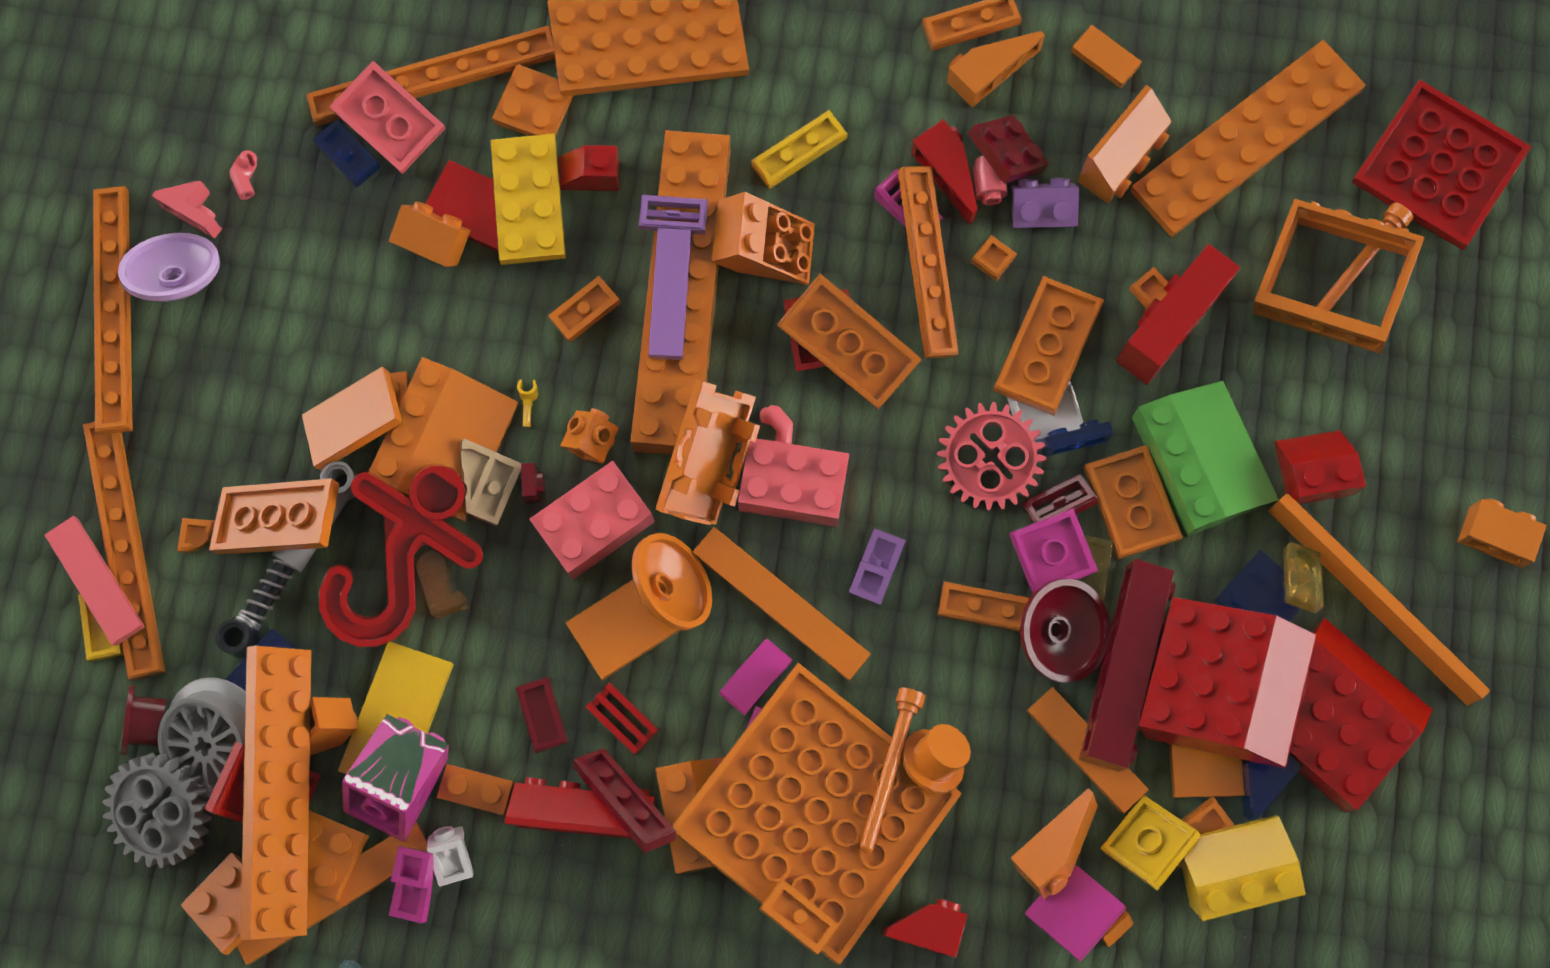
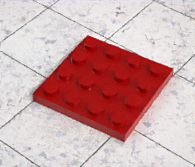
M1419 80L1351 182L1389 206L1392 203H1399L1405 206L1413 214L1415 222L1463 251L1469 245L1532 146L1424 81Z

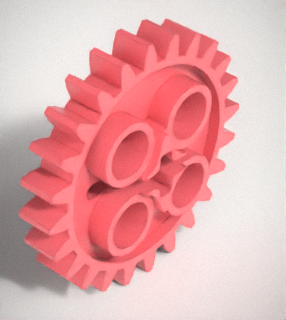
M992 402L990 411H985L982 403H978V413L973 414L967 407L965 408L967 416L965 420L955 415L954 420L958 426L956 428L945 427L947 433L951 435L950 438L939 439V442L947 447L946 450L937 452L938 457L946 459V462L940 464L938 469L949 471V474L942 479L943 482L949 483L953 481L955 483L950 493L954 494L961 490L963 492L961 497L962 503L966 502L970 497L974 498L973 508L975 509L981 501L986 502L987 511L991 510L993 502H998L1001 510H1004L1005 500L1007 499L1015 506L1018 505L1016 497L1018 493L1028 498L1029 493L1025 487L1027 485L1032 487L1038 486L1036 480L1032 478L1033 474L1043 475L1044 473L1041 468L1036 466L1037 463L1046 461L1045 456L1037 454L1038 450L1045 447V443H1035L1034 441L1040 435V430L1030 432L1028 428L1033 420L1028 419L1022 423L1020 421L1022 411L1019 410L1013 416L1010 415L1009 404H1006L1002 412L997 411L996 402ZM988 425L1000 427L1002 430L1001 438L994 442L986 440L983 436L985 427ZM972 434H975L989 451H999L997 459L1013 475L1012 479H1007L992 461L987 464L984 462L986 458L985 453L971 440L970 436ZM964 447H972L977 452V459L971 464H963L958 459V454ZM1012 449L1022 451L1025 455L1023 464L1016 467L1009 465L1005 458L1008 451ZM988 471L995 472L1000 477V483L994 489H987L980 482L981 476Z

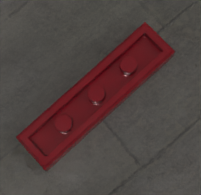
M604 748L574 759V770L644 853L676 840V830Z

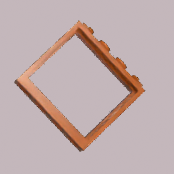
M1294 199L1254 300L1252 314L1382 354L1425 237L1410 233L1409 229L1406 228L1396 229L1386 226L1377 219L1366 220L1353 216L1346 210L1328 209L1320 206L1315 201L1308 203ZM1298 224L1407 256L1380 327L1271 293Z

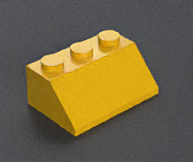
M1278 815L1200 834V838L1180 861L1189 905L1202 921L1306 895L1299 860Z

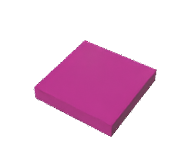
M1073 508L1009 533L1032 593L1042 585L1056 579L1078 580L1098 572Z
M1075 864L1071 876L1067 879L1066 886L1055 895L1050 894L1045 900L1039 896L1025 912V915L1081 963L1125 911L1126 906Z

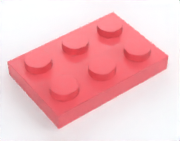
M374 61L330 105V109L401 174L446 129L444 124Z

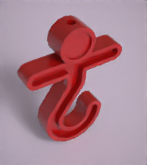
M430 464L421 468L411 481L410 497L371 472H361L353 478L351 483L353 495L384 516L388 603L380 613L374 616H363L356 613L348 602V592L353 583L351 569L343 564L332 566L327 571L319 590V610L326 627L340 640L358 647L379 646L396 639L409 626L416 609L414 554L420 547L429 545L466 569H472L481 563L483 552L480 545L443 520L453 516L461 508L465 498V487L460 475L453 468L444 464Z

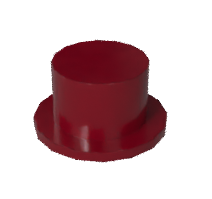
M129 686L121 755H127L129 745L158 747V730L166 711L167 698L135 696V686Z

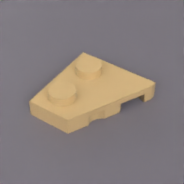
M463 438L460 443L462 482L465 487L464 513L497 526L520 473L522 463Z

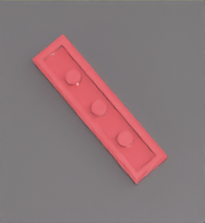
M72 516L45 534L46 539L112 645L117 646L145 627L78 518Z

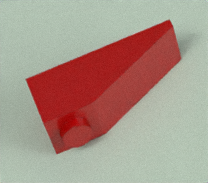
M942 119L913 140L911 154L921 167H932L935 184L970 225L975 221L978 209L963 138L956 127H950Z

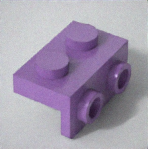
M1027 178L1019 179L1018 184L1010 185L1013 228L1078 226L1079 187L1074 183H1070L1069 178H1052L1051 184H1038V179Z

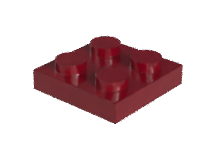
M1014 115L976 124L967 133L1004 184L1042 173L1050 165L1043 156L1041 149L1034 144L1024 130L1023 124Z

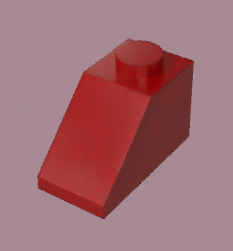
M584 145L558 157L560 190L619 191L620 158L617 146Z

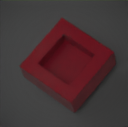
M522 463V497L527 504L540 503V493L545 492L544 473H539L535 463Z

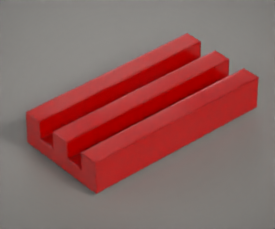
M610 682L586 706L634 755L659 731ZM610 694L649 730L645 735L607 699ZM601 703L639 739L635 745L597 709Z

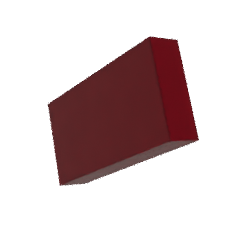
M545 677L515 687L534 752L537 754L568 744L569 741L550 678Z

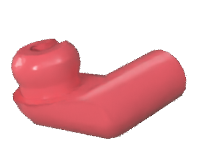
M249 150L240 153L229 172L241 200L250 199L255 195L250 178L257 167V156Z
M770 405L769 407H764L760 411V420L766 425H771L776 430L775 441L792 444L793 423L779 406Z

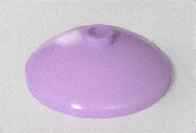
M169 233L147 239L128 251L119 264L118 275L123 288L131 295L147 301L170 302L184 299L205 288L216 276L220 267V258L214 244L202 236L190 233Z

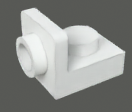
M445 826L435 830L428 837L427 851L433 853V870L438 886L473 877L474 871L464 843L462 826L456 828Z

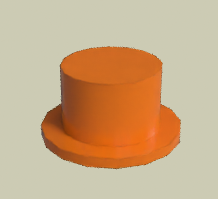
M939 724L931 730L921 729L910 734L905 741L901 758L908 776L920 788L930 793L945 794L953 791L962 781L965 770L964 766L970 759L971 751L966 737L957 728L951 725Z

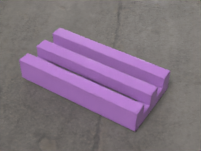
M642 195L639 229L658 231V228L691 230V234H705L708 199ZM648 206L700 209V213L680 212L677 210H650ZM647 218L669 219V220H683V221H697V222H699V223L678 222V221H664V220H650V219H647Z

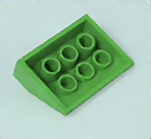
M1223 381L1162 397L1139 406L1132 416L1144 446L1148 445L1165 492L1186 537L1279 500Z

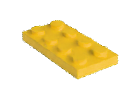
M555 134L491 140L498 249L501 265L566 259Z

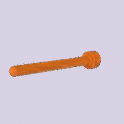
M1392 203L1383 214L1384 219L1382 222L1386 226L1396 229L1406 228L1413 220V214L1405 206L1399 203ZM1366 245L1316 307L1330 311L1380 248Z
M899 688L895 702L898 704L897 710L899 715L860 843V848L864 853H870L874 849L912 717L922 710L926 698L923 693L910 688Z

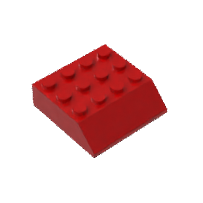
M1173 597L1141 715L1140 729L1146 739L1286 769L1316 642V634L1276 615Z
M1324 618L1312 631V633L1316 634V642L1287 762L1342 811L1351 812L1361 807L1422 734L1433 709Z

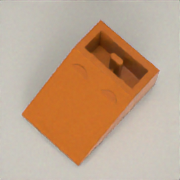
M747 192L720 199L717 206L712 262L739 273L808 285L815 224Z

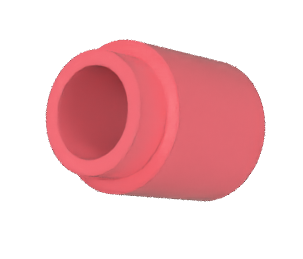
M980 156L974 160L975 166L972 168L975 198L983 202L984 205L999 204L1008 194L1007 184L1001 181L986 158Z

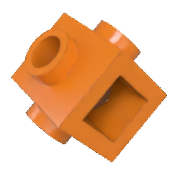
M592 408L590 412L576 410L574 416L568 422L567 432L560 446L585 461L604 463L609 450L614 445L619 427L608 421L610 417L608 414L598 409Z

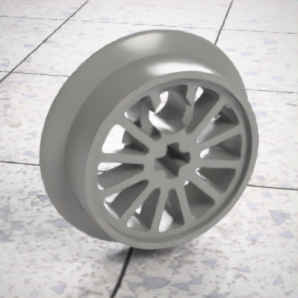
M220 678L194 680L176 694L159 725L158 748L160 755L166 753L168 761L178 757L179 769L187 765L191 766L188 776L193 778L199 775L200 779L196 787L197 789H207V792L202 795L204 797L211 796L235 744V737L238 743L245 745L246 691L238 685Z

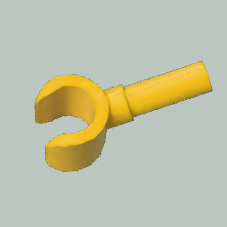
M521 379L517 383V390L521 400H523L522 427L530 428L531 407L533 401L538 398L539 391L535 380H533L532 390L528 392L523 391Z

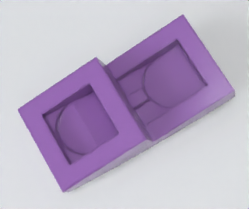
M874 528L849 592L881 605L906 540Z

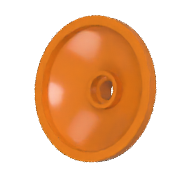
M655 533L641 540L636 546L632 557V577L635 589L647 610L659 621L677 630H691L704 623L712 607V590L708 575L698 557L685 543L669 534Z

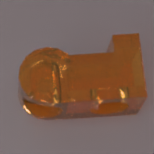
M428 551L422 554L417 562V571L431 615L439 619L469 608L465 595L460 590L456 592L453 590L449 578L451 565L448 560L436 551Z

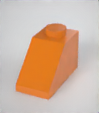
M313 697L310 700L308 710H310L309 741L311 756L342 745L357 730V716L353 711L351 698Z

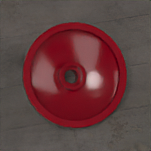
M1056 579L1039 587L1028 600L1020 624L1022 648L1031 666L1040 675L1049 680L1074 682L1091 674L1104 658L1110 636V621L1107 609L1097 592L1089 585L1074 579ZM1052 625H1053V627H1054L1053 634L1051 633V627H1052Z

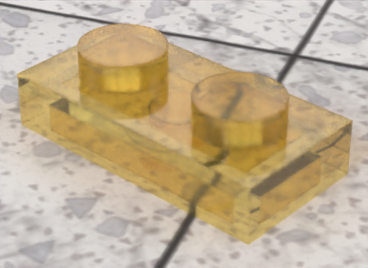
M1290 542L1283 549L1285 603L1316 614L1324 607L1321 553Z

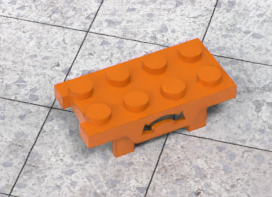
M696 379L656 510L681 519L707 525H716L722 504L725 503L734 507L736 505L740 490L735 488L737 487L750 442L756 441L760 425L749 422L755 396L735 391L733 397L715 392L717 385ZM742 443L741 451H738L734 457L732 464V471H734L732 478L730 479L727 475L730 474L731 460L736 449L738 448V444Z

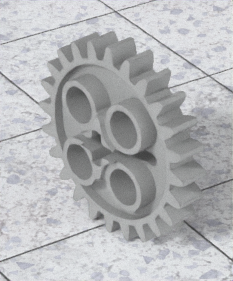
M154 753L144 756L140 755L118 767L120 772L110 776L113 784L105 787V791L111 797L102 801L111 810L103 815V818L112 819L113 822L107 828V831H116L118 834L114 844L124 842L126 845L123 854L126 855L134 851V862L137 863L146 858L147 867L157 863L160 868L169 864L173 866L195 853L194 849L203 845L200 837L209 833V830L202 824L212 819L211 816L203 813V809H205L208 801H202L201 796L207 792V789H197L196 784L200 779L199 775L190 778L188 774L191 766L187 765L179 769V758L176 757L168 761L166 753L155 756Z

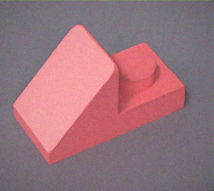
M201 181L157 190L152 195L164 210L213 239L222 230L214 220L216 215L202 205L210 192Z

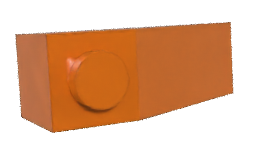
M1038 31L972 48L964 56L959 54L948 66L947 83L973 108L1041 50L1045 34Z
M1089 788L1011 857L1016 871L1044 900L1050 894L1055 895L1066 886L1067 879L1072 874L1098 807L1094 794Z

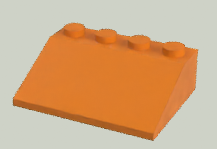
M422 357L399 405L403 423L387 431L369 472L375 474L408 497H410V484L414 475L421 468L430 464L449 466L460 475L462 480L460 454L462 439H467L497 453L519 402L452 368ZM464 501L461 508L450 517L466 523L469 515L464 513Z

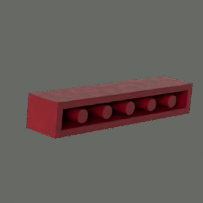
M1136 558L1125 567L1111 624L1110 636L1079 756L1081 761L1118 772L1127 769L1135 761L1138 747L1134 745L1136 732L1141 731L1139 723L1143 712L1144 698L1146 699L1151 681L1149 678L1152 666H1155L1160 647L1157 646L1159 634L1164 632L1168 614H1165L1167 601L1170 602L1176 588V583L1172 582L1174 570Z

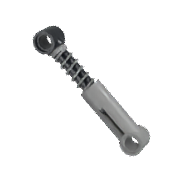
M340 461L327 464L320 474V479L332 478L333 480H336L341 475H347L346 484L338 489L332 525L346 503L355 497L351 490V483L357 474L346 463ZM317 548L273 552L272 555L277 559H273V567L266 570L267 576L265 579H260L261 585L259 588L253 590V597L246 600L248 604L246 608L240 610L236 618L233 616L231 620L222 623L218 627L215 641L223 652L237 658H246L247 647L258 646V635L260 633L258 630H260L261 621L267 619L265 615L268 610L273 609V602L280 599L279 593L281 590L286 589L285 584L287 581L293 579L292 573L294 570L302 572ZM242 631V642L238 646L232 647L231 639L233 635Z

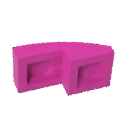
M766 638L721 689L719 695L745 716L765 695L768 688L788 668L792 659Z
M398 846L391 882L396 884L389 916L417 923L427 922L433 884V853Z

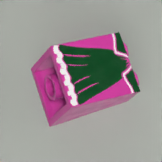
M386 714L342 781L343 812L405 842L448 760L449 744L445 743L444 739L435 733H425L415 728L410 721L399 717L396 719Z

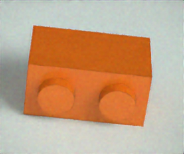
M415 201L414 205H401L389 242L445 267L458 266L471 231L461 226L462 220L448 214H444L443 217L432 213L433 207Z
M1481 499L1469 507L1457 543L1516 567L1523 568L1535 562L1547 525L1536 521L1537 518L1532 514L1508 510L1504 508L1503 503L1497 500Z

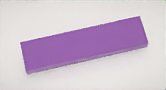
M658 228L649 358L683 360L691 230Z

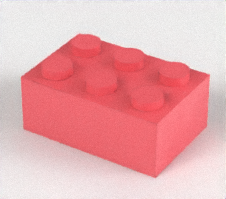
M756 438L755 442H750L746 455L738 498L739 511L837 527L849 453Z
M614 461L605 465L530 518L535 529L572 580L655 522L650 510Z

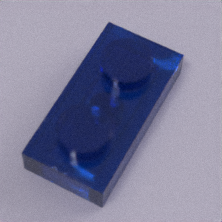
M338 120L334 121L313 139L316 146L356 188L381 168L375 158Z
M1098 419L1090 420L1080 424V429L1067 431V428H1059L1048 432V437H1045L1042 442L1045 443V447L1042 449L1043 455L1049 457L1108 442L1114 434L1110 421L1099 423Z

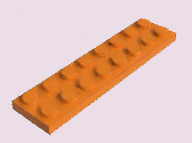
M1322 40L1132 185L1130 192L1172 238L1359 94L1366 84Z
M267 646L247 647L240 940L307 935L310 710L308 708L311 700V650Z

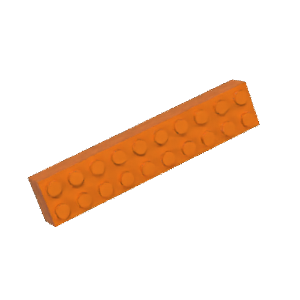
M665 130L658 196L708 199L705 234H691L683 360L649 358L648 355L658 231H654L631 433V445L634 452L672 455L695 380L707 382L719 271V265L712 262L718 200L726 198L731 154L730 135ZM657 206L656 209L700 213V209ZM655 219V220H664V221H678V222L699 223V222H697V221Z

